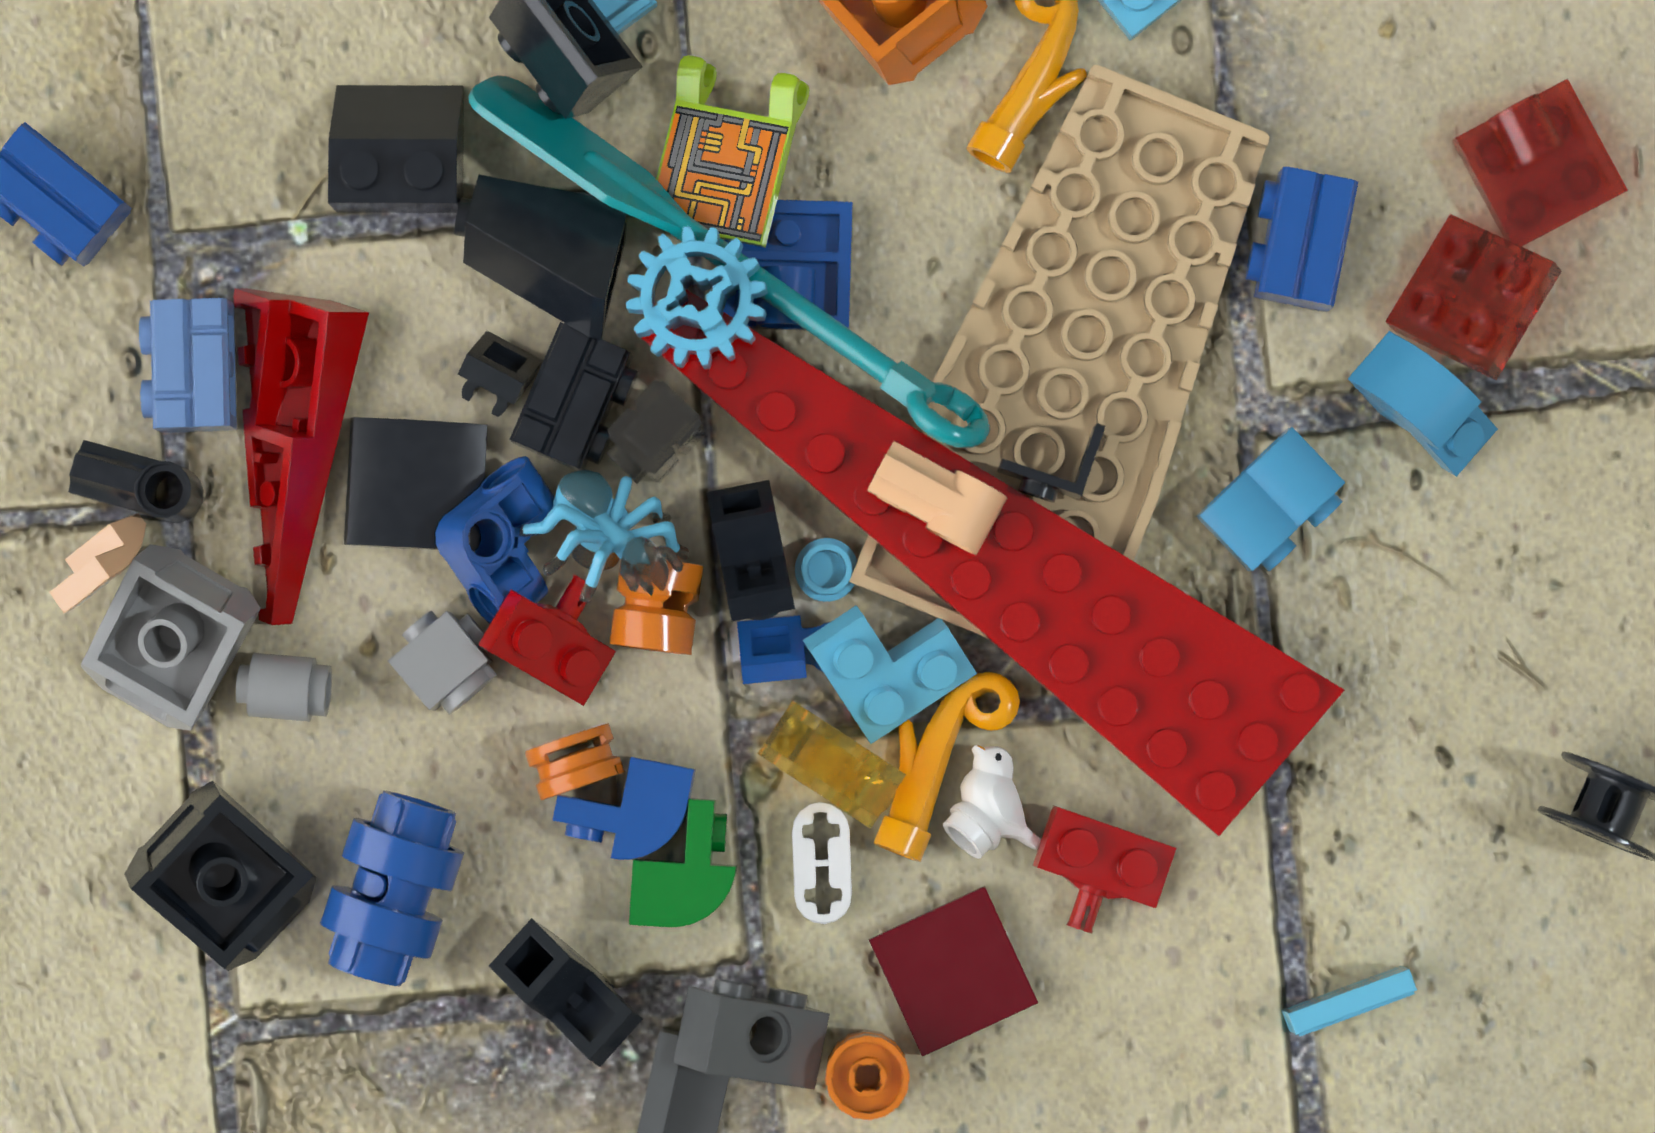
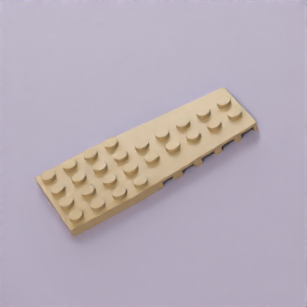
M1093 65L933 382H940L955 387L975 400L988 416L989 434L980 445L972 448H957L941 443L929 436L915 422L912 427L1018 491L1021 480L997 472L1001 459H1006L1074 483L1093 426L1096 423L1105 425L1086 486L1079 499L1058 493L1055 503L1025 493L1022 494L1134 561L1160 496L1181 428L1184 411L1194 386L1209 330L1214 321L1226 275L1231 266L1243 220L1252 198L1263 155L1268 146L1269 134L1100 65ZM930 402L928 405L930 409L935 410L940 416L949 420L951 424L963 428L968 426L966 421H963L957 414L948 410L945 406ZM869 535L867 536L849 583L987 638Z

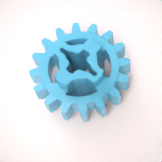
M683 227L682 243L676 245L666 235L662 234L658 237L659 245L663 251L660 255L655 257L650 253L642 251L638 256L647 269L645 276L639 274L628 276L627 282L637 291H641V297L627 301L626 308L629 313L644 314L645 317L633 329L639 338L653 333L656 335L650 350L657 357L664 354L670 347L675 349L674 363L677 367L683 368L690 354H695L698 356L702 367L709 369L712 363V353L719 350L729 361L734 360L736 356L731 343L739 338L743 342L752 344L755 341V337L747 327L748 321H765L766 318L765 310L753 304V299L768 294L767 286L764 282L749 280V277L754 275L760 268L758 261L755 257L742 262L738 260L743 245L737 238L729 242L725 248L719 246L720 235L716 228L711 227L704 241H697L691 227ZM695 256L709 257L723 263L725 266L719 265L712 270L692 266L688 258ZM668 270L672 278L667 296L657 301L658 305L655 306L654 297L657 284L664 272ZM694 284H697L701 291L713 288L706 295L709 306L699 312L692 304L681 307V305L689 300L685 290ZM740 289L738 310L731 323L727 326L722 318L726 301L737 294L736 291ZM682 325L702 329L707 338L697 340L686 339L673 334L669 330L671 328L675 330Z

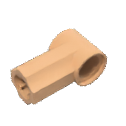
M895 441L885 455L868 488V492L876 495L882 501L927 523L925 528L974 555H977L1007 500L1005 495L980 480L958 470L952 473Z

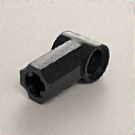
M83 440L80 449L74 456L69 474L70 486L68 492L70 494L153 516L170 523H181L190 520L198 513L203 503L204 490L199 478L194 472L173 462L156 460L88 440ZM177 476L183 486L182 497L175 506L162 509L156 499V489L165 478Z

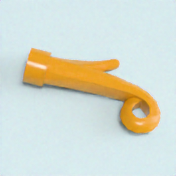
M1014 0L1020 13L1029 20L1041 24H1049V26L987 122H980L966 148L973 157L1001 172L1011 173L1025 147L1023 142L1036 123L1059 99L1087 78V72L1084 68H1077L1057 78L1076 31L1079 11L1077 0H1054L1055 5L1050 7L1039 6L1034 0Z
M993 672L978 673L949 692L943 698L928 723L918 746L912 722L908 719L898 726L900 757L896 790L889 815L883 817L873 844L902 857L921 862L931 837L927 830L949 757L963 719L966 717L975 726L989 731L1003 729L1009 725L1017 715L1020 704L1018 690L1011 680ZM988 692L998 694L1001 702L998 709L993 713H983L979 710L975 699Z

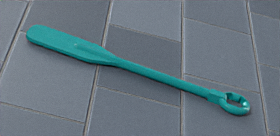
M498 75L490 77L472 88L468 98L473 110L603 203L667 231L681 242L683 227L690 226L696 240L704 241L709 230L687 215L651 173L574 118L565 119L562 114H557L550 110L540 99L537 92L516 79ZM720 238L719 246L725 248L728 243ZM742 253L738 258L740 262L749 259ZM704 257L716 267L719 265L725 266L715 259ZM761 266L754 275L749 277L750 281H759L766 284L768 294L760 298L882 383L880 389L906 406L917 426L929 436L941 443L957 448H972L986 440L990 431L988 416L981 406L969 395L947 384L930 381L902 360L899 363L895 362ZM930 402L945 406V408L957 414L963 421H966L968 426L963 428L951 424L949 420L940 416L935 410L930 409L928 405Z

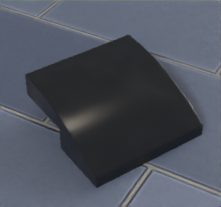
M352 417L350 421L344 545L438 550L435 532L439 521L445 514L476 491L485 480L488 425ZM476 523L471 527L468 535L469 545L473 552L478 549L481 542V531Z

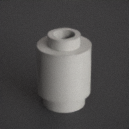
M254 653L250 665L239 666L236 682L237 703L247 704V714L249 717L308 722L311 721L312 715L326 717L331 699L332 668L330 665H318L316 658Z

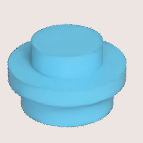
M832 538L814 540L807 544L797 557L795 563L797 583L802 591L812 599L822 602L839 600L846 596L854 587V584L849 583L857 559L853 551L839 540Z

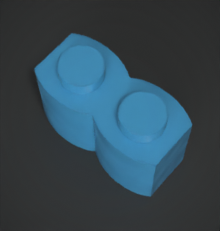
M1290 427L1227 485L1196 517L1248 571H1253L1262 564L1269 572L1296 547V544L1289 537L1299 526L1308 520L1314 527H1317L1343 502L1335 493L1345 482L1293 427Z

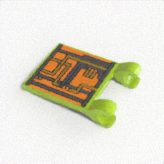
M684 56L678 66L676 101L656 180L687 215L708 230L711 227L718 229L721 239L732 241L737 238L744 244L766 248L796 124L809 98V86L805 82L800 81L795 75L777 73L773 77L770 88L769 117L708 106L705 103L715 85L717 77L716 68L706 63L701 57Z

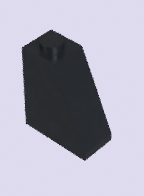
M478 174L472 199L461 197L456 214L454 235L465 237L463 263L587 337L602 339L625 246L628 214L610 207L591 195Z

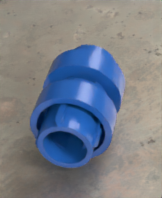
M383 790V793L378 797L371 820L353 819L342 857L359 865L352 888L337 885L331 887L320 922L323 927L335 932L329 950V965L370 981L391 986H401L402 983L406 982L413 957L431 958L443 922L438 916L426 911L432 889L453 890L464 856L463 851L449 845L457 822L455 820V812L418 798Z

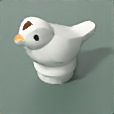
M975 745L972 748L974 755L973 768L964 777L960 785L962 801L951 807V815L943 823L946 833L961 849L978 859L982 858L988 850H995L1001 838L1017 839L1026 846L1037 850L1041 839L1026 825L1020 797L1013 783L1014 767L1012 757L1005 749L998 746L982 747Z

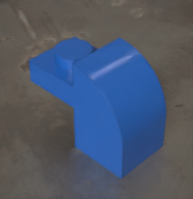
M631 757L621 806L566 795H557L552 821L567 823L565 836L602 843L604 831L616 833L611 859L628 860L646 856L667 844L682 826L688 811V802L691 797L696 769Z

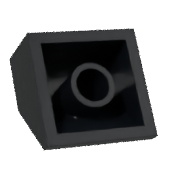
M499 0L489 16L500 32L497 38L503 50L514 61L523 63L538 82L535 88L540 99L550 110L557 114H562L565 119L588 114L643 67L593 0Z
M336 85L328 138V204L337 213H457L461 197L463 198L464 87L451 85Z

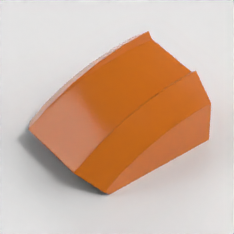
M818 0L888 85L914 81L919 72L967 34H973L988 7L985 0Z

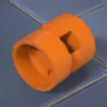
M643 557L645 562L632 561L631 568L629 569L620 560L617 591L625 597L624 605L614 609L609 644L691 655L696 620L687 612L688 606L699 601L703 566Z
M861 1030L849 1033L835 1044L827 1059L825 1081L829 1096L839 1110L853 1118L873 1120L885 1117L900 1106L908 1092L910 1074L905 1054L895 1040L882 1032Z

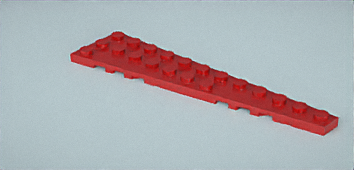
M685 290L689 300L681 305V307L692 304L699 312L709 306L707 301L689 290ZM723 312L722 318L728 326L733 317ZM682 325L675 330L672 328L669 330L673 334L686 339L697 340L707 338L702 329ZM751 328L749 329L755 337V341L752 344L737 338L731 343L736 358L729 361L720 350L713 352L711 368L709 369L702 367L698 356L695 354H690L683 368L677 367L674 363L675 349L670 347L661 355V357L1216 836H1220L1345 691L1343 688ZM653 333L649 336L641 337V339L651 347L656 335ZM894 441L952 473H955L956 470L966 473L1007 497L977 555L939 537L925 528L927 523L893 507L877 498L876 495L868 492V488L880 464Z

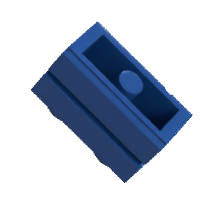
M24 122L4 144L0 152V217L11 226H14L22 218L40 233L32 243L61 266L65 264L69 257L83 267L88 265L107 242L108 237L113 235L127 218L132 208L34 128Z
M1282 167L1277 175L1276 182L1265 180L1258 209L1259 218L1269 219L1264 244L1252 243L1245 276L1246 280L1256 281L1253 297L1321 312H1328L1334 307L1358 181L1293 167Z

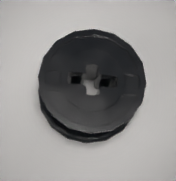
M1562 751L1561 756L1563 760L1588 773L1571 815L1544 806H1539L1537 811L1586 836L1655 862L1654 852L1630 841L1647 800L1655 801V786L1588 758Z

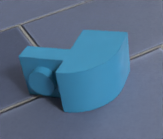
M1391 331L1383 337L1348 378L1380 415L1410 432L1441 468L1456 477L1498 430L1478 407L1481 401L1466 385L1430 355Z

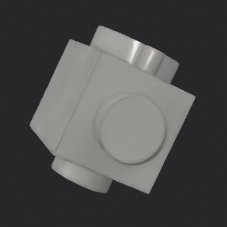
M429 611L402 634L408 644L388 660L429 710L435 711L442 705L449 715L468 702L497 675L489 666L493 662L492 659L484 651V648L478 645L485 632L469 614L458 620L453 613L448 611L439 618L432 611Z

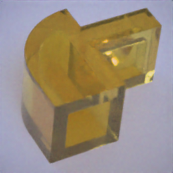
M793 700L757 753L870 829L879 815L891 805L898 786L906 776L905 773Z

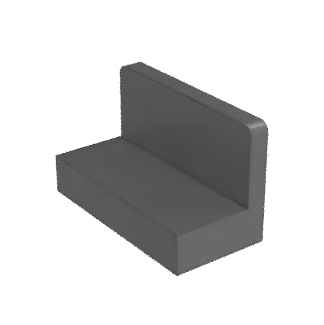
M662 1027L659 1032L637 1133H717L729 1077L706 1074L673 1063L680 1031Z

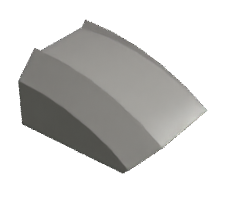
M150 544L131 562L81 663V668L101 689L170 728L191 731L234 660L261 607L248 588L234 584L184 555L182 550Z

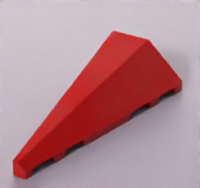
M234 288V307L245 310L247 345L237 347L238 362L240 366L249 367L251 383L250 408L242 409L250 507L261 510L263 544L253 547L254 565L265 567L267 586L266 607L260 609L258 616L259 621L269 625L293 624L369 312L332 300L247 288Z

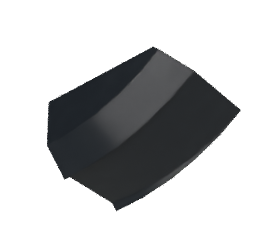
M214 781L191 792L189 798L145 845L138 848L124 873L133 892L227 971L256 959L310 902L317 878L277 838Z

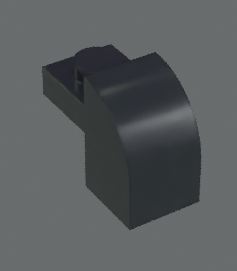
M764 480L707 492L731 621L744 619L765 620L777 615L779 612L795 609L770 481Z
M532 918L489 965L496 975L527 1006L549 1019L588 1060L599 1067L603 1065L643 1020L598 970L557 935Z

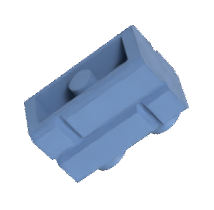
M227 298L150 301V316H141L139 320L140 350L142 355L151 354L152 380H142L140 401L143 418H153V429L164 433L237 430L234 304Z

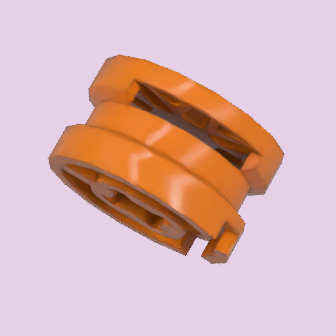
M609 723L525 751L529 767L537 768L540 781L536 784L540 800H545L625 772L621 758L613 756L609 745L614 739ZM591 740L594 747L584 748L552 761L549 760V754Z

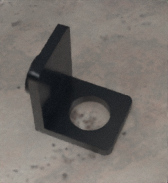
M1096 423L1093 426L1074 483L1006 459H1001L997 472L1021 480L1018 491L1038 499L1055 503L1058 493L1079 499L1086 486L1105 425Z

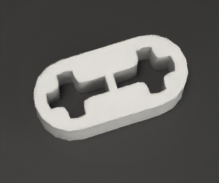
M817 802L803 808L793 823L794 897L798 910L805 918L814 923L827 924L835 922L844 916L851 903L850 829L847 818L839 808L830 803ZM817 812L827 813L828 823L839 824L840 828L839 836L831 837L828 840V859H816L814 839L809 837L803 838L802 834L803 825L812 824L814 813ZM829 866L830 886L841 888L842 891L841 900L831 902L830 912L827 913L817 912L816 902L805 901L804 897L805 889L815 888L816 867Z

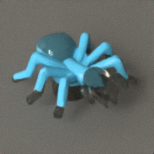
M586 469L568 473L561 478L553 500V508L543 521L524 524L520 527V536L529 537L545 535L551 532L558 522L563 519L576 526L575 530L567 535L556 556L544 564L542 572L546 576L552 575L565 565L572 554L577 563L590 569L580 594V599L583 602H591L602 571L613 568L618 564L619 560H621L619 573L629 589L633 592L637 591L640 584L652 596L654 590L652 583L660 591L666 588L669 574L667 561L676 572H680L684 566L680 559L686 560L690 556L689 549L679 545L675 526L671 522L672 517L667 512H662L661 501L656 496L648 498L628 514L625 505L632 489L631 477L624 476L621 478L615 499H613L612 488L606 478L600 473ZM650 514V519L654 524L630 530ZM663 536L666 546H656L649 538Z

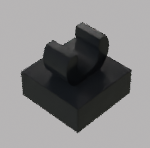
M486 331L466 354L458 372V375L467 379L462 388V398L470 401L480 387L490 391L497 396V402L491 414L499 417L511 403H516L532 383L543 360Z

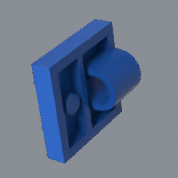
M777 200L766 248L742 243L743 249L741 253L748 258L755 257L759 266L849 328L853 202ZM740 289L736 291L737 294L727 299L724 312L733 318L739 307ZM762 298L753 299V304L765 310L766 318L765 321L749 320L747 324L749 328L805 330Z

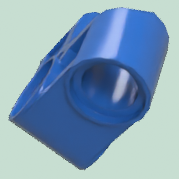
M526 456L511 460L491 473L476 491L444 515L439 521L435 532L436 546L440 555L446 560L466 589L474 608L489 624H491L511 589L534 603H538L548 594L545 580L527 554L529 550L524 543L531 537L529 536L530 534H524L523 525L543 521L553 508L555 496ZM476 523L481 531V542L478 549L473 552L469 545L468 535L471 527Z

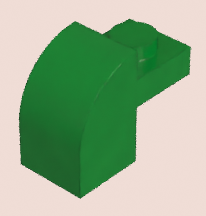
M689 799L685 862L647 859L633 860L629 925L653 927H682L691 925L708 917L725 900L733 886L737 865L712 864L713 852H725L727 814L715 813L716 800Z

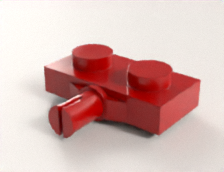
M573 574L572 580L556 607L550 604L534 603L511 589L478 645L584 706L616 653L614 649L590 636L583 624L577 621L597 587L588 586L585 580Z
M1053 805L1033 866L1063 876L1069 883L1079 889L1066 925L1092 934L1103 897L1107 899L1127 898L1153 908L1157 907L1177 848Z

